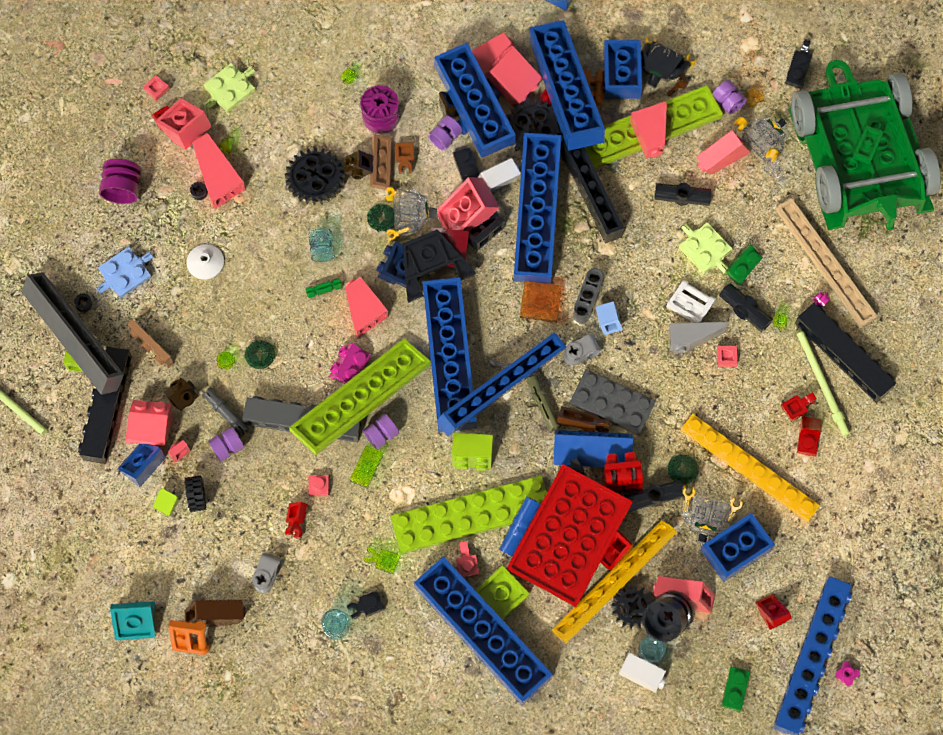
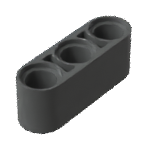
M598 268L590 269L584 279L574 306L573 318L577 323L583 324L588 322L603 282V272ZM596 277L599 281L593 282L590 278ZM588 293L591 294L593 297L586 298L584 297V295ZM584 310L586 311V314L580 315L578 311Z

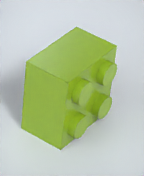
M454 432L452 466L460 470L475 468L478 471H486L491 469L493 435Z

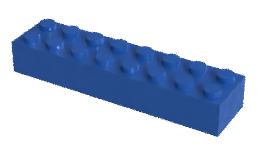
M561 20L529 27V42L568 151L604 143L605 128L565 21Z
M524 133L514 282L551 284L561 135Z
M461 278L423 281L437 420L444 412L473 392ZM476 417L458 430L477 429ZM437 424V426H438V433H439V432H444V431L441 429V427Z
M444 556L414 582L416 591L521 706L527 703L552 680L553 674Z

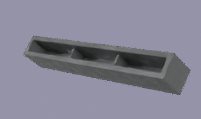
M44 272L27 275L22 289L23 295L101 395L117 391L124 375Z

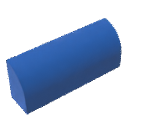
M555 430L553 465H570V459L578 456L582 466L605 467L608 454H617L618 463L625 462V453L633 451V434Z

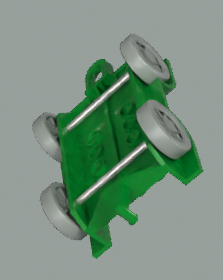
M833 60L827 64L825 71L829 88L809 92L804 89L792 93L791 107L788 108L799 142L802 145L807 144L816 171L815 185L817 197L828 230L844 228L847 217L879 211L887 220L886 229L893 230L897 217V208L914 205L917 214L934 211L929 195L937 194L940 189V167L937 157L931 148H920L909 118L912 113V93L905 74L901 72L890 74L887 81L877 79L858 83L846 62ZM834 68L842 69L846 79L845 83L837 84L833 72ZM866 125L884 132L870 165L852 158Z

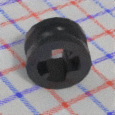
M195 182L190 187L191 195L195 200L201 201L207 197L208 191L204 183ZM199 188H201V189H202V192H199V194H196V191H198Z
M83 293L76 296L74 303L78 311L87 312L92 308V300L88 294ZM83 299L87 303V305L83 306L80 303V301Z

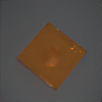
M524 281L520 318L557 323L562 286Z

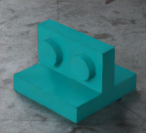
M155 601L110 604L115 641L156 638L154 622Z

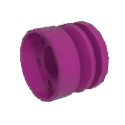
M377 85L370 87L363 93L360 106L365 127L378 134L388 133L395 129L399 123L400 110L398 96L393 89Z
M108 159L104 161L98 192L100 197L117 204L136 202L139 194L138 184L141 180V167L137 163L125 159Z

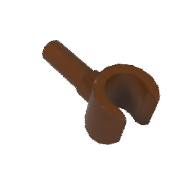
M681 75L678 78L677 84L666 93L668 97L678 89H685L689 80L686 82L682 81L685 75Z

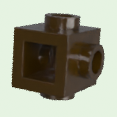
M360 150L346 156L344 174L358 180L373 173L374 156Z
M182 378L173 381L170 387L163 392L173 406L180 411L192 405L198 397L194 391L196 390L194 384L190 380L186 382Z

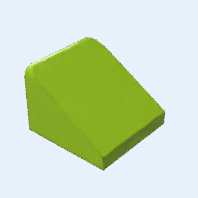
M66 351L63 361L68 371L83 372L68 351Z
M161 488L153 508L170 517L180 500L176 495Z

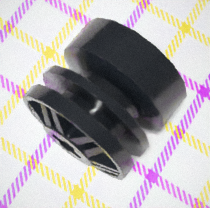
M666 591L645 608L642 616L643 626L653 639L660 642H670L680 636L692 624L695 616L694 606L683 593Z

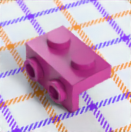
M353 343L343 345L338 352L339 357L330 368L329 378L338 379L346 384L364 370L371 354Z

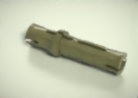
M538 376L529 377L526 382L533 394L532 398L536 400L549 428V432L559 429L561 426L557 423V418L546 397L547 392L543 390Z

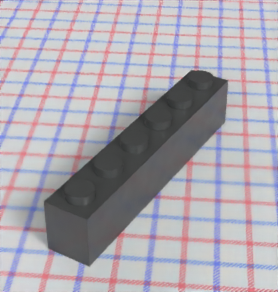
M259 396L247 397L242 420L248 426L290 432L289 427L317 405H309L307 407L297 402L288 404L278 399L269 401ZM362 420L340 436L338 440L358 443Z

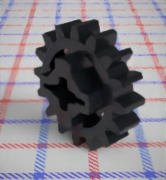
M626 586L625 592L622 590L618 591L620 597H613V600L617 603L611 604V608L616 609L612 612V616H618L615 622L622 621V628L626 624L629 625L630 630H632L633 626H636L638 630L641 628V623L643 624L642 616L645 610L641 600L644 601L646 607L654 601L648 600L650 593L643 594L644 588L637 591L636 586L633 587V590ZM627 596H635L630 599L626 598ZM637 601L636 609L629 614L630 607ZM620 606L622 609H624L625 616L622 615L620 611ZM635 617H639V618H640V619H638V620H631L632 618H635Z

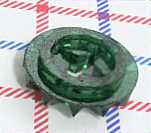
M377 204L367 214L368 224L371 229L377 232H387L390 228L393 229L396 223L395 220H397L395 210L387 204ZM384 213L385 219L387 220H383L380 224L378 218H380L381 215H383Z
M258 339L246 347L245 360L252 368L264 369L273 363L275 350L267 340L262 341ZM259 348L263 353H265L261 355L260 361L258 356L254 355L255 353H258Z
M679 454L672 457L668 463L667 471L673 481L681 480L684 485L696 479L699 466L696 460L690 457L689 454ZM681 463L689 468L686 470L685 476L682 470H677L680 468Z

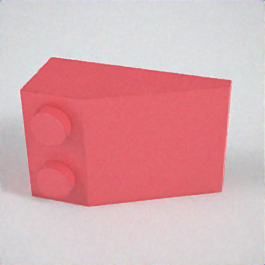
M468 177L438 207L435 213L443 228L470 231L488 220L500 207L483 178Z

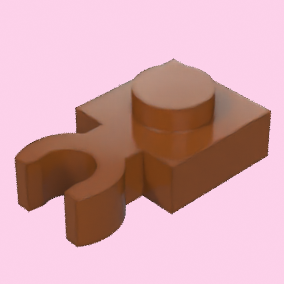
M413 142L395 143L396 163H399V174H402L404 167L409 169V174L412 173L410 162H414Z

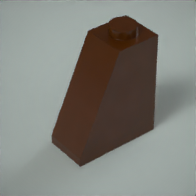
M195 600L184 610L185 622L196 623L197 621H203L206 624V628L235 625L244 620L246 609L243 606L242 600Z

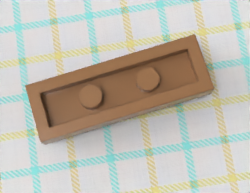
M374 134L371 141V155L374 156L373 173L370 174V187L386 190L390 187L391 138Z
M133 319L127 323L130 329L128 333L133 339H139L142 342L141 346L146 352L149 353L151 351L155 355L154 359L158 364H164L167 368L174 364L171 356Z

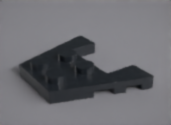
M438 229L403 243L408 303L424 297L417 278L453 264L461 281L476 275L475 270L467 264L466 260L459 255Z

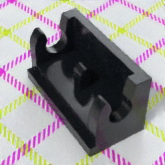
M495 212L488 220L469 231L468 243L478 251L504 229L505 221Z

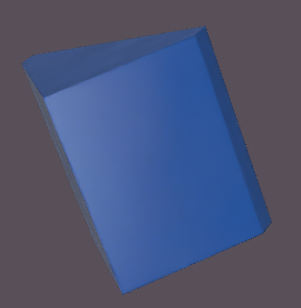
M138 444L117 469L141 487L166 457L162 450L155 445Z

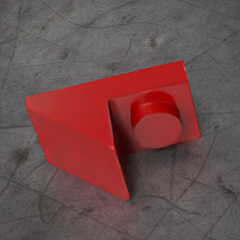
M801 416L797 454L816 457L819 436L822 432L821 419Z
M774 594L755 602L770 630L792 619L789 610Z

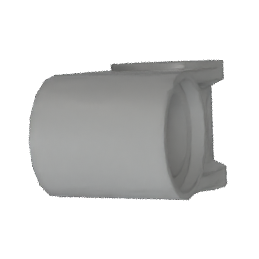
M588 334L577 341L569 343L566 346L563 358L568 365H576L596 357L602 350L594 335Z
M265 552L261 555L252 578L255 589L259 593H267L271 590L276 576L281 570L283 559Z

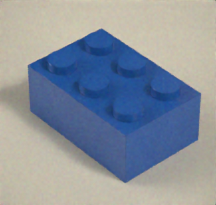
M604 40V99H641V40Z
M750 513L703 544L700 551L724 583L771 552L775 544L755 516Z

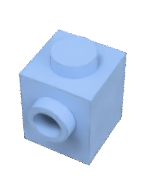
M614 301L596 307L599 324L604 335L623 330L619 311Z

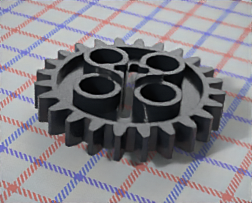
M531 99L530 104L524 100V106L518 103V110L512 108L513 115H507L516 135L515 144H513L515 145L514 151L516 152L521 149V155L523 154L524 133H535L531 127V120L528 114H531L537 134L549 131L550 135L563 136L555 112H553V106L548 107L547 101L542 105L541 99L537 103H534V100ZM537 115H543L544 119L538 120L535 117ZM522 120L527 122V124L524 126H521L518 123Z
M316 147L314 152L307 148L306 154L300 151V157L294 155L295 161L289 160L290 166L286 167L288 173H285V179H287L285 182L286 186H288V191L292 192L294 198L298 196L299 202L305 199L306 204L311 200L313 205L316 204V201H319L322 205L323 199L330 202L329 196L336 198L335 191L341 192L340 186H344L343 180L345 179L344 167H341V160L337 161V155L332 156L331 151L325 154L324 148L320 152L317 151ZM311 163H315V164H316V165L313 166V167L308 166V165L311 164ZM325 172H332L329 175H324ZM302 177L306 178L304 181H299ZM316 186L322 187L319 190L314 189Z

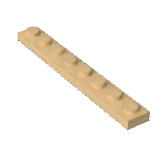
M791 198L778 205L775 209L859 327L862 328L876 320L878 317L794 200Z

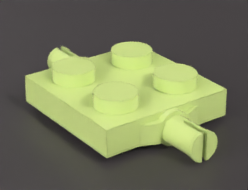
M230 63L204 84V88L211 95V98L204 103V106L209 110L213 105L218 104L227 113L255 91V87L248 81V78L255 73V70L250 66L242 73Z
M708 222L695 231L686 223L681 229L688 237L679 245V249L703 274L716 266L725 274L728 267L723 260L732 252V248Z

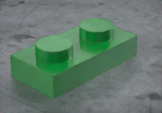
M866 125L852 158L870 165L884 132Z
M747 245L725 272L737 285H740L763 257L752 245Z
M730 667L721 707L738 712L742 711L750 671Z

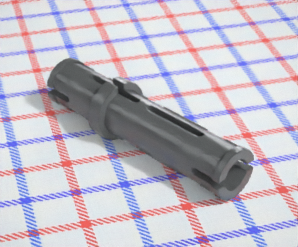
M211 387L206 390L208 393L204 392L202 396L213 406L212 409L218 412L232 426L240 437L244 436L245 433L241 428L246 432L250 428L226 405L224 399H221Z

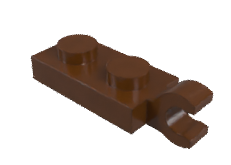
M561 406L557 418V423L564 426H572L595 432L596 429L598 432L608 433L609 429L603 427L610 428L611 421L598 419L599 415Z

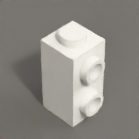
M511 158L482 172L477 178H483L490 191L493 192L515 181L521 173L519 166Z
M631 653L628 654L619 675L655 693L658 688H663L667 678L663 677L666 672L665 670Z

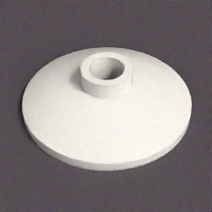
M209 244L195 247L187 257L188 270L198 279L214 278L222 271L224 266L222 252L217 247ZM204 257L208 258L206 261H201Z

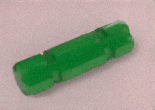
M336 278L332 282L329 280L316 284V287H306L305 291L307 297L312 298L316 294L319 296L332 292V289H341L342 282L340 278Z

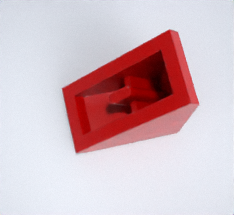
M618 531L601 564L611 571L632 550L633 543Z

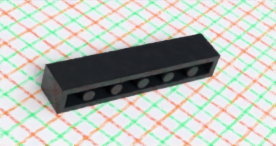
M562 140L560 153L605 244L621 238L624 227L585 148L568 151L565 140Z
M813 303L797 317L795 325L801 331H804L876 404L896 385L894 377L890 373H886L878 361L871 359L867 355L866 350L853 341L850 334L843 332L839 328V324L835 320L830 319L822 307Z
M106 346L105 351L124 375L118 390L115 392L101 395L96 388H93L92 406H89L87 411L88 422L83 427V442H80L78 447V454L83 461L106 464L132 359L129 350Z

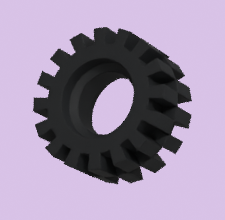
M201 475L185 477V491L189 511L206 510V495Z

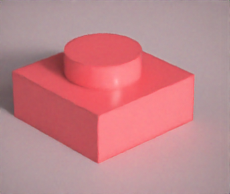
M155 75L143 86V89L157 101L169 90V86Z
M717 346V367H737V346Z
M182 440L181 442L174 443L167 452L176 463L191 451L185 441Z
M309 475V496H329V475Z

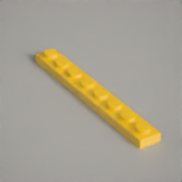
M692 414L682 426V432L806 522L810 521L820 507L818 503L696 415Z
M661 520L578 603L577 607H574L552 629L554 635L567 643L677 533L675 528Z

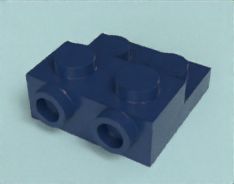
M394 241L384 249L383 255L386 257L377 266L376 271L379 272L377 277L392 285L398 284L406 288L403 244Z

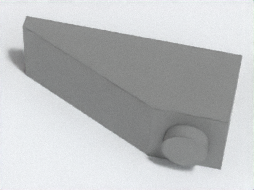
M727 322L670 323L668 329L669 351H674L675 353L689 351L725 333L728 324Z

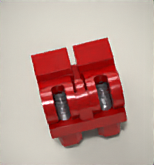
M625 453V462L618 463L617 454H608L604 474L602 475L603 486L618 494H622V485L624 493L642 490L643 474L641 461H638L636 453Z

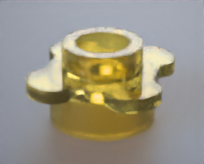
M751 88L747 93L743 94L751 108L756 107L757 103L764 100V96L756 88Z

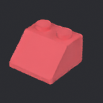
M182 98L155 121L175 144L185 150L192 145V142L197 137L203 135L212 127L203 110Z
M133 400L128 416L126 442L165 446L173 423L172 403Z

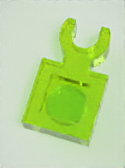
M367 547V552L372 553L373 556L371 558L363 557V561L367 564L375 562V569L394 575L400 554L382 548L379 554L376 553L375 549Z

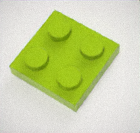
M503 565L475 590L502 620L530 596V593Z

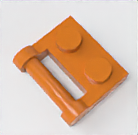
M170 620L168 627L173 651L205 655L209 652V644L206 642L205 622L189 623L182 620ZM192 633L197 634L198 644L193 642Z

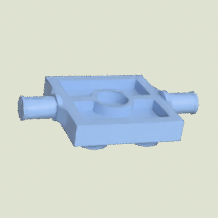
M127 247L98 267L104 276L105 282L96 287V289L101 294L110 288L121 299L151 278L144 264L153 259V256L148 252L139 258L130 247Z

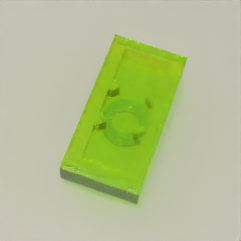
M365 446L349 479L350 482L368 489L384 453Z

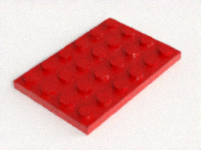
M562 464L506 569L570 605L577 607L633 501Z

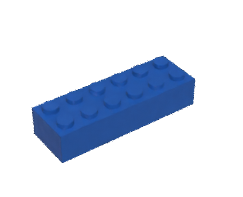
M468 43L435 56L434 67L481 158L515 144L516 135Z

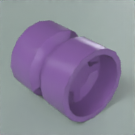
M731 80L724 81L713 92L715 99L719 103H723L722 107L729 115L737 112L747 101L743 93L737 91L736 85Z
M445 116L438 123V127L435 126L430 131L428 138L438 149L445 151L452 144V140H455L462 133V128L453 118Z
M386 414L376 419V425L371 424L363 429L364 435L377 450L386 444V439L392 440L399 434L397 427Z
M232 427L222 433V437L217 435L208 440L220 462L229 458L230 452L237 453L244 449L241 440Z

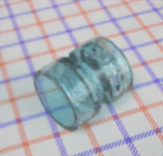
M327 228L310 231L308 237L311 246V260L327 262L334 259L332 231Z
M330 609L323 615L321 621L326 636L332 640L345 638L349 632V622L346 614L339 609Z
M651 636L644 638L639 645L637 657L657 666L661 663L665 654L666 647L664 642L655 640Z

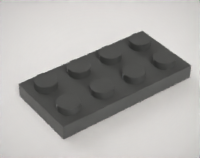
M585 370L569 404L587 413L599 415L598 418L610 420L611 424L640 436L656 401L589 370Z

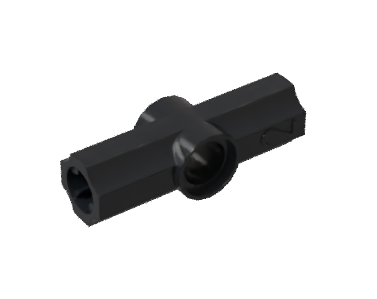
M656 183L654 200L675 202L680 206L687 204L710 206L712 189L691 187L686 183L678 185ZM679 193H685L687 196H681Z
M731 283L727 284L720 292L719 296L733 308L734 313L740 319L750 322L761 333L772 323L773 319L758 307V303L754 298L749 295L745 296Z
M681 480L662 485H652L648 489L625 494V498L633 501L628 512L650 506L657 507L661 503L685 497L683 494V483ZM657 493L659 498L652 499L649 494Z

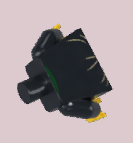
M646 37L641 51V64L644 67V71L650 74L646 84L656 88L660 79L665 82L675 80L689 68H693L697 59L690 61V54L685 59L684 55L656 43V39L649 42V37Z

